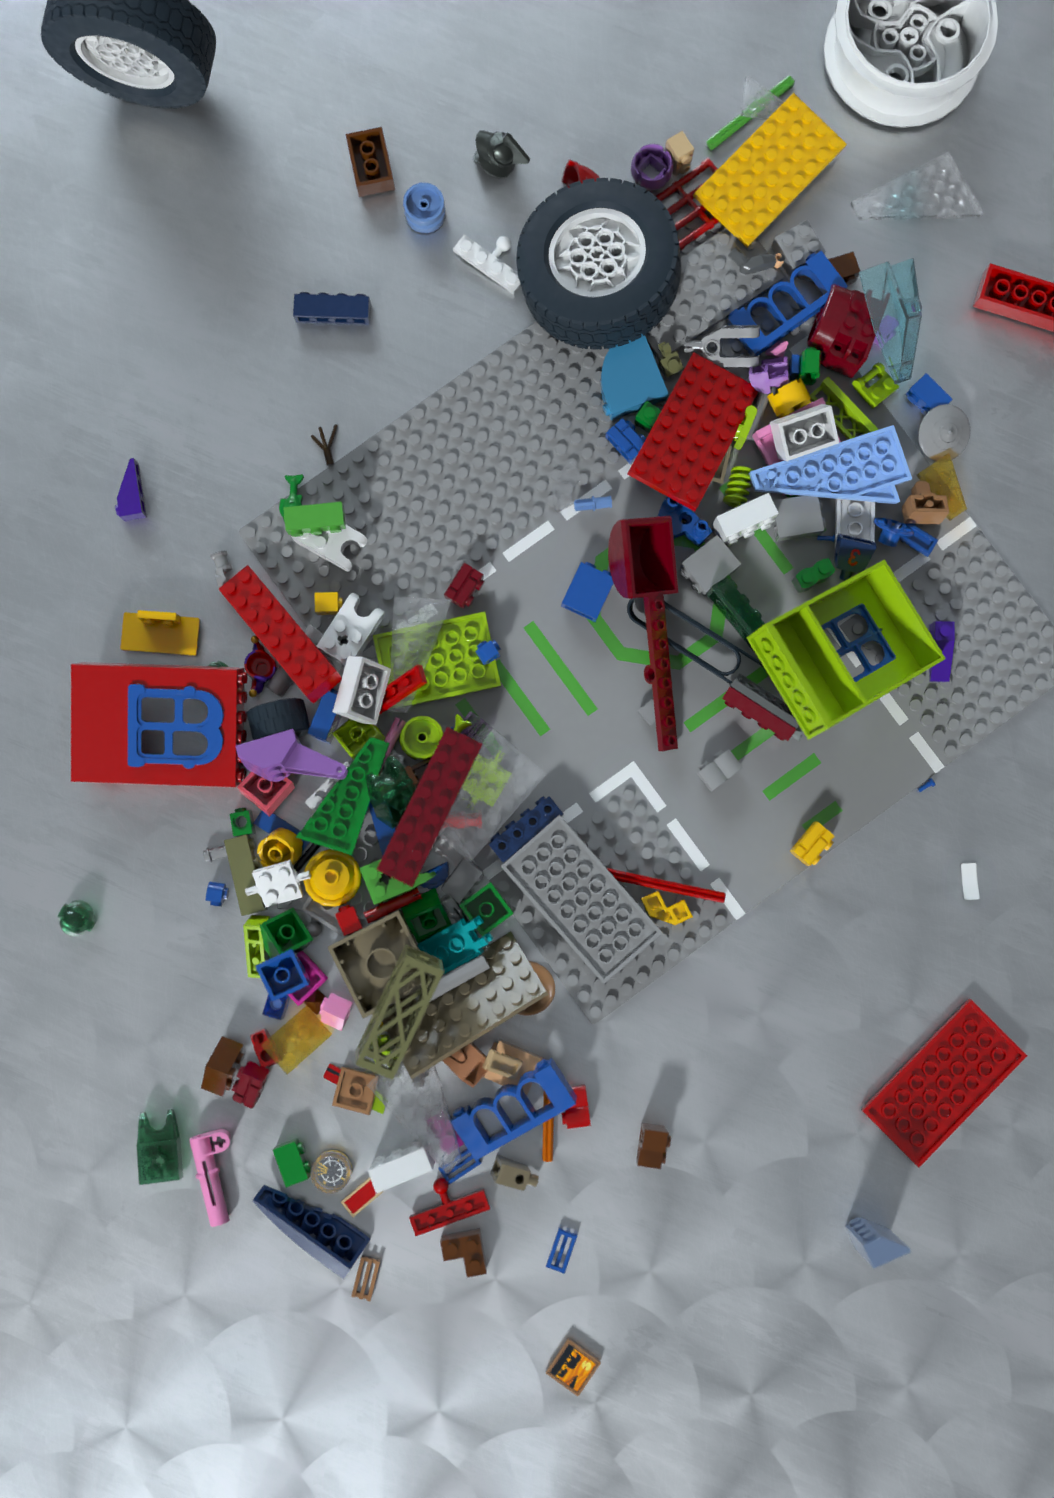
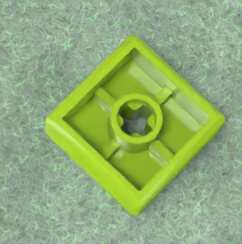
M352 719L346 721L333 732L335 738L353 760L370 737L381 741L385 740L384 735L376 725L363 724Z

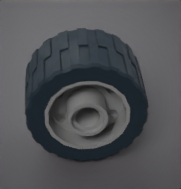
M286 698L263 703L251 708L247 712L253 740L291 729L300 738L308 734L310 728L305 703L301 698Z

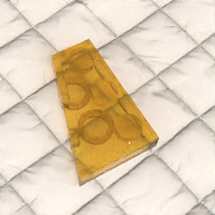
M949 453L916 475L920 481L929 483L931 493L947 497L950 512L946 517L949 521L967 509Z

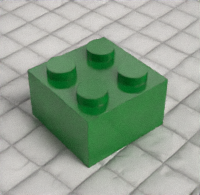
M492 882L459 905L470 921L480 915L483 923L476 929L481 936H484L514 914Z

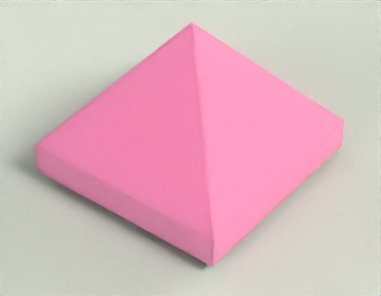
M778 341L766 350L765 354L772 357H783L788 342Z

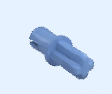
M592 496L587 499L574 500L575 511H595V509L612 508L611 496L597 498Z

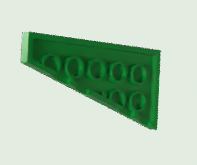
M372 737L368 739L356 755V758L347 767L348 774L346 778L339 779L296 838L353 856L389 747L388 742Z

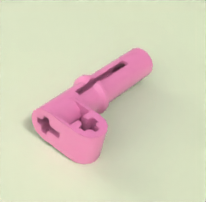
M217 1129L189 1138L197 1169L196 1179H199L211 1227L230 1221L218 1174L220 1168L216 1166L214 1154L223 1152L229 1147L231 1134L226 1129ZM212 1136L213 1142L217 1141L218 1136L225 1140L223 1144L220 1141L216 1142L215 1148L212 1149L209 1137ZM204 1161H206V1164H207L208 1174H209V1177H210V1181H211V1185H212V1189H213V1193H214V1197H215V1201H216V1202H214V1199H213V1195H212V1191H211V1187H210V1183H209V1178H208V1174H207V1170H206V1166H205V1162H204Z

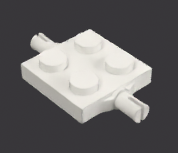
M291 860L253 870L252 875L256 886L245 888L247 896L258 893L262 897L265 907L302 898L303 891L300 881L311 879V874H309V870L298 874L293 868Z

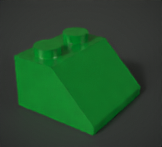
M436 888L420 894L422 899L401 908L417 943L452 925L444 905L440 902L441 898Z
M293 907L260 924L264 949L270 958L290 949L298 953L307 948L313 941L312 936Z

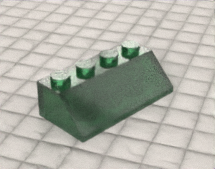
M725 577L714 584L706 595L755 653L747 637L765 624L761 619L762 615L756 608L753 609L750 606V600L745 594L741 595L737 590V584L732 579L729 580Z

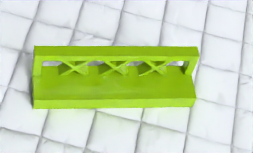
M829 376L810 394L811 401L814 402L818 400L815 396L822 390L827 396L825 405L837 406L840 409V415H834L835 425L848 440L855 438V433H862L864 435L879 430ZM843 419L850 420L853 423L852 429L844 428L842 425Z

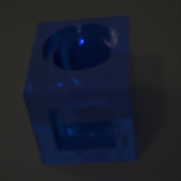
M268 994L262 1015L278 1020L284 1019L290 997L286 995L280 998L282 1005L280 1008H275Z

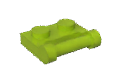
M880 362L873 365L872 369L864 376L852 382L854 389L872 409L899 388V385L885 371L884 365ZM874 376H877L879 380L867 389L865 383Z
M750 405L745 410V418L739 424L733 439L735 441L733 448L741 450L757 414L755 406Z

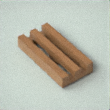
M361 1256L351 1297H359V1299L371 1301L381 1260ZM364 1261H366L368 1264L361 1292H357ZM374 1263L375 1268L369 1293L365 1294L371 1265Z

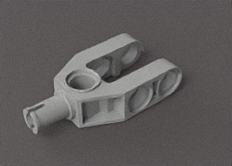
M724 325L706 334L702 340H685L684 346L686 348H684V351L701 352L702 357L720 367L759 366V356H745V354L726 356V354H723L722 338L760 337V326ZM710 342L716 343L718 349H717V350H712V349H710L709 343H710Z

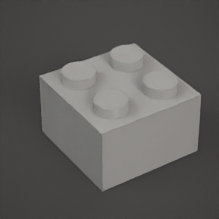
M808 220L776 236L771 246L775 254L780 253L782 255L779 261H784L782 267L789 278L796 268L805 266L806 258L814 252L817 254L820 251L824 255L826 253Z

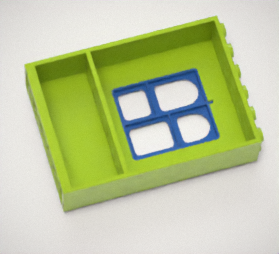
M885 559L764 624L747 637V640L808 740L946 659ZM852 614H859L866 620L868 630L863 636L848 642L837 623ZM826 628L832 630L841 645V648L837 651L824 632ZM869 641H876L884 650L883 660L874 666L869 663L861 650V645ZM851 651L856 654L864 667V672L852 678L840 658Z

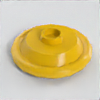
M333 849L320 851L309 860L304 869V872L309 870V874H311V879L303 880L306 892L313 901L323 906L336 907L346 904L356 895L360 888L361 871L359 864L352 855Z

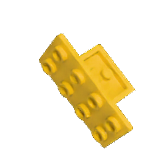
M138 610V613L125 612L120 649L124 651L196 656L200 619L196 617H182L177 613L144 610Z

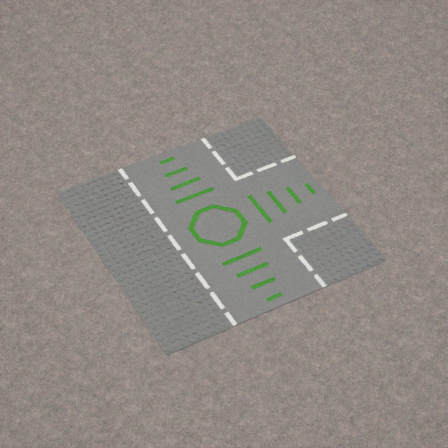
M708 210L704 212L709 219L714 217ZM699 216L677 231L679 241L704 224ZM720 222L717 223L713 229L707 230L680 251V257H683L726 227ZM759 242V244L762 246V248L764 249V251H765L767 254H769V253L766 251V249L763 247V245ZM778 268V270L784 277L783 281L789 282V279L786 277V275L782 272L780 268ZM770 289L759 297L768 298ZM778 292L772 296L773 302L787 321L802 311L788 293ZM750 302L743 306L746 309V311ZM757 307L752 310L751 317L760 326V330L765 336L780 327L766 308ZM816 315L780 340L788 342L784 356L788 357V366L792 355H799L801 357V353L806 348H809L807 346V339ZM729 316L694 340H702L706 334L727 325ZM537 321L298 488L297 495L303 496L302 505L342 502L346 525L360 532L368 539L364 547L351 544L344 549L343 555L352 564L349 572L299 545L293 540L291 535H288L285 530L284 519L279 511L280 502L239 530L242 539L304 625L308 627L311 624L322 633L326 632L336 615L316 614L315 593L338 592L340 598H343V604L351 593H356L360 598L356 612L361 617L369 616L377 608L385 611V617L373 635L485 611L491 641L496 640L501 648L498 651L500 657L495 659L501 687L394 710H386L379 715L376 725L386 737L395 717L407 723L411 718L428 716L438 722L444 734L447 727L455 728V715L458 714L464 721L472 723L471 726L461 731V734L482 743V748L479 752L480 756L493 760L498 751L501 754H505L500 765L503 769L512 773L494 806L491 807L484 802H478L474 810L471 811L466 806L472 797L467 792L461 790L450 811H465L466 813H478V811H481L482 828L466 826L465 828L451 829L473 857L478 867L483 870V874L488 881L492 882L514 912V917L592 1024L598 1023L807 869L809 866H806L796 858L790 850L813 822H819L835 836L832 839L833 845L827 851L824 849L821 852L820 856L822 858L1054 687L1053 624L883 402L872 409L854 389L852 382L862 377L859 371H857L853 378H849L824 367L820 363V376L816 378V383L814 385H805L810 395L829 376L878 429L894 425L912 480L895 485L900 499L899 503L875 502V518H889L904 523L901 507L911 495V489L918 481L929 483L931 493L947 497L950 512L941 524H914L938 539L937 544L928 557L900 540L896 547L882 544L878 540L882 528L875 524L874 543L877 547L866 569L885 559L928 631L929 625L935 621L955 622V643L949 682H929L928 669L809 740L802 733L800 741L793 737L789 741L785 739L782 741L775 737L774 732L770 729L765 730L761 728L753 718L747 719L741 714L742 711L736 707L733 709L727 706L722 698L730 684L668 645L678 749L658 751L656 722L650 726L638 713L643 706L653 699L652 684L647 683L644 678V669L647 665H650L647 630L629 618L627 605L630 599L622 597L613 584L596 623L561 607V603L581 562L584 564L589 562L595 565L597 570L610 572L608 545L614 524L622 519L657 517L662 502L667 496L627 475L632 464L630 465L605 438L606 432L622 418L626 422L629 420L633 423L638 435L642 434L645 438L649 435L647 431L634 423L636 415L640 410L612 421L609 415L606 416L604 413L600 381L603 362L609 349H604V346L602 349H590V346L588 349L578 348L576 345L575 347L568 345L547 333ZM722 338V353L726 354V356H740V354L750 356L738 338ZM710 342V343H709L710 349H712V350H717V349H718L716 343H714V342ZM683 346L677 350V353L685 369L693 352H685L684 348L686 346ZM652 351L669 393L668 400L684 369L666 377L657 356ZM764 351L759 355V365L762 364L761 360L777 357L768 356ZM722 367L750 383V367ZM865 383V387L868 389L870 385ZM771 387V393H777L779 388ZM821 390L815 397L817 399L823 397L824 401L827 402V396ZM758 392L756 397L754 398L751 404L752 406H756L760 392ZM667 400L654 404V406L662 410ZM769 400L759 429L769 425L771 421L779 419ZM832 406L833 415H840V409L837 406ZM843 419L842 425L845 429H852L853 423L850 420ZM836 427L841 442L848 440ZM855 433V437L863 435L862 433ZM746 439L741 450L733 448L735 441L732 442L723 484L711 481L696 511H693L700 519L708 523L712 533L699 547L694 545L684 535L674 539L679 593L664 595V601L760 661L747 640L748 636L764 624L844 582V580L839 579L842 569H838L834 565L835 539L833 543L832 541L817 540V536L776 542L773 524L763 531L761 528L754 531L755 534L748 538L740 537L737 539L738 542L727 546L740 561L741 566L709 590L706 595L698 594L692 586L693 582L682 575L680 572L681 563L716 536L712 528L715 518L734 509L723 502V497L726 496L725 490L728 489L727 483L729 482L731 469L736 466H744L757 470L767 466L755 441ZM747 481L752 486L751 488H745L750 494L743 495V497L748 499L747 502H750L768 492L755 491L752 481ZM769 493L772 501L801 496H790L789 494L783 496L779 493ZM592 496L594 498L611 496L612 508L595 509V511H575L574 500L587 499ZM818 497V499L822 500L823 509L821 510V515L826 521V529H824L821 536L835 535L836 499ZM829 558L836 571L826 581L815 584L806 592L798 593L792 583V579L801 570L813 567L816 562ZM466 563L484 574L483 580L485 583L480 591L476 590L473 594L475 599L470 607L466 605L462 609L444 597V593L462 565ZM644 597L636 598L633 603V612L640 620L646 623ZM665 608L668 638L722 672H729L736 667L737 657L730 648ZM852 614L837 623L848 642L858 639L868 630L866 620L859 614ZM826 628L824 632L837 651L841 648V645L832 630ZM373 636L361 657L377 659ZM347 638L341 640V646L348 643ZM869 641L861 645V650L872 666L883 660L884 650L879 643ZM853 651L840 657L852 678L864 672V667ZM740 653L741 664L733 674L724 677L733 682L740 673L784 701L766 669ZM327 655L340 675L343 676L345 665ZM423 734L418 736L420 741H424L425 736ZM399 735L393 748L396 753L404 756L406 767L409 765L411 767L424 761L415 760L405 754L400 745ZM722 749L724 752L729 749L743 768L710 792L697 775L700 771L698 767L706 761L709 763L714 761V755ZM550 796L564 813L561 817L606 868L724 892L726 898L724 903L659 890L666 907L685 899L693 917L677 925L650 917L663 933L603 984L502 869L501 865L503 862L488 845L491 843L489 839L498 832L500 835L505 832V826L511 821L517 822L520 820V814L526 809L532 810L537 806L535 802L541 797L547 798ZM618 881L648 915L640 898L658 889Z

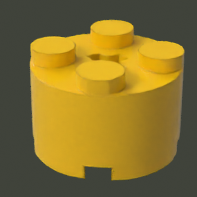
M801 378L777 389V393H771L767 396L776 416L779 418L793 413L794 409L798 410L811 403V397Z
M282 827L272 831L259 843L257 848V855L261 859V865L267 867L291 860L292 865H294L302 855V839L296 838L297 835L294 832Z

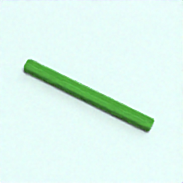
M787 76L710 137L706 143L709 149L713 150L794 86V79L791 76Z

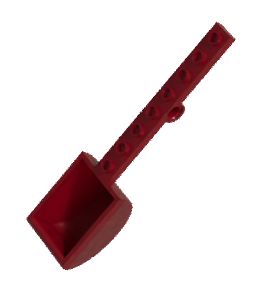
M671 516L618 520L611 530L608 545L611 577L615 588L622 597L626 599L644 597L650 665H647L644 669V678L647 683L652 684L658 751L678 749L664 595L679 593Z

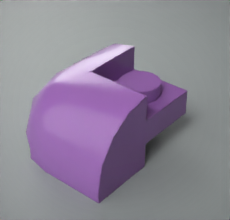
M787 356L761 360L762 364L749 368L751 385L756 391L763 394H771V387L780 388L790 383Z

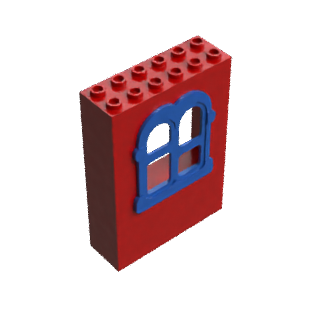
M95 662L71 664V782L237 787L246 778V768H243V763L238 757L236 745L243 744L247 739V731L244 730V722L247 721V711H244V703H247V692L244 691V684H247L248 675L245 672V668ZM144 697L174 699V722L143 721L142 699ZM185 699H198L206 704L208 716L203 722L185 723L183 721V701ZM143 730L164 731V754H144L142 752ZM175 731L200 732L207 739V750L198 756L175 755L173 753V733Z

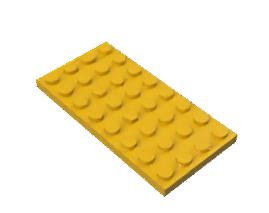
M793 93L694 193L693 197L748 248L846 147L847 143Z

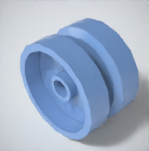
M421 182L411 186L406 191L403 199L404 213L408 225L419 233H431L442 226L445 220V203L442 192L430 183Z

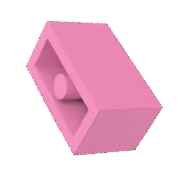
M331 993L329 998H324L320 1006L321 1022L342 1031L350 1015L353 1002Z

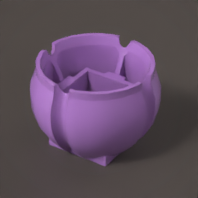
M648 144L641 147L631 161L630 170L632 178L636 184H640L646 190L653 191L662 188L670 180L673 172V162L668 151L664 152L663 146L658 144ZM649 164L659 172L654 179H650L643 173Z

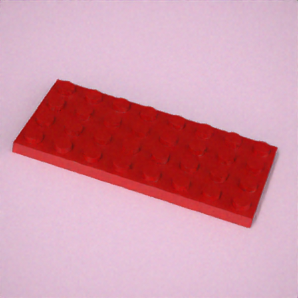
M693 352L627 475L687 508L696 511L735 437L739 424L745 418L746 408L752 404L758 391L753 388L751 383Z
M968 999L876 1093L861 1111L919 1168L1027 1055L971 999Z

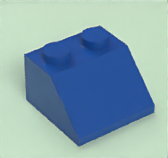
M293 949L255 966L272 1002L308 986L310 982L302 962Z

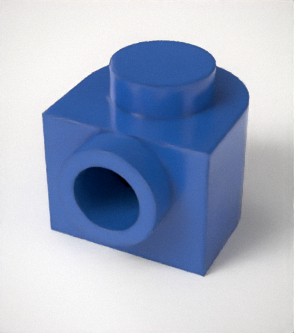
M496 640L483 641L477 645L476 654L483 665H487L500 657L498 651L501 648Z
M209 882L205 900L211 901L210 905L222 907L224 899L228 898L229 888H226L225 883Z

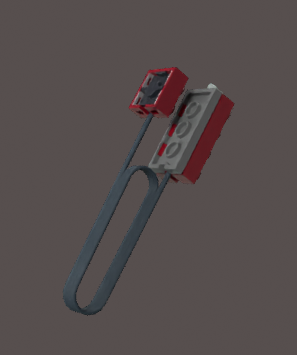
M631 598L627 605L629 618L647 630L646 623L634 614L633 603L636 598ZM664 601L667 610L730 648L736 654V667L729 672H722L668 638V645L730 684L722 698L725 700L724 703L730 708L734 709L736 707L742 711L741 714L747 719L753 718L756 720L761 728L765 730L770 729L778 739L789 741L793 737L800 741L802 738L801 734H804L784 701L740 673L733 682L724 677L733 674L741 664L740 653L764 667L763 664Z

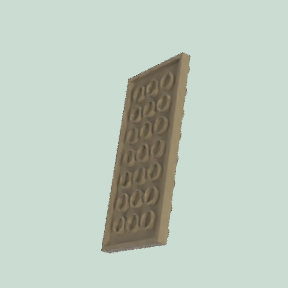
M512 932L507 933L483 948L484 952L482 954H484L490 965L489 969L429 1002L402 1060L412 1079L548 995ZM416 998L401 1008V1013L417 1002ZM394 1003L393 1005H391L390 1007H388L387 1010H389L390 1008H392L393 1006H395L396 1003ZM397 1011L382 1020L383 1024L396 1017ZM410 1014L402 1019L403 1029L410 1017ZM398 1022L387 1029L391 1039L399 1034Z

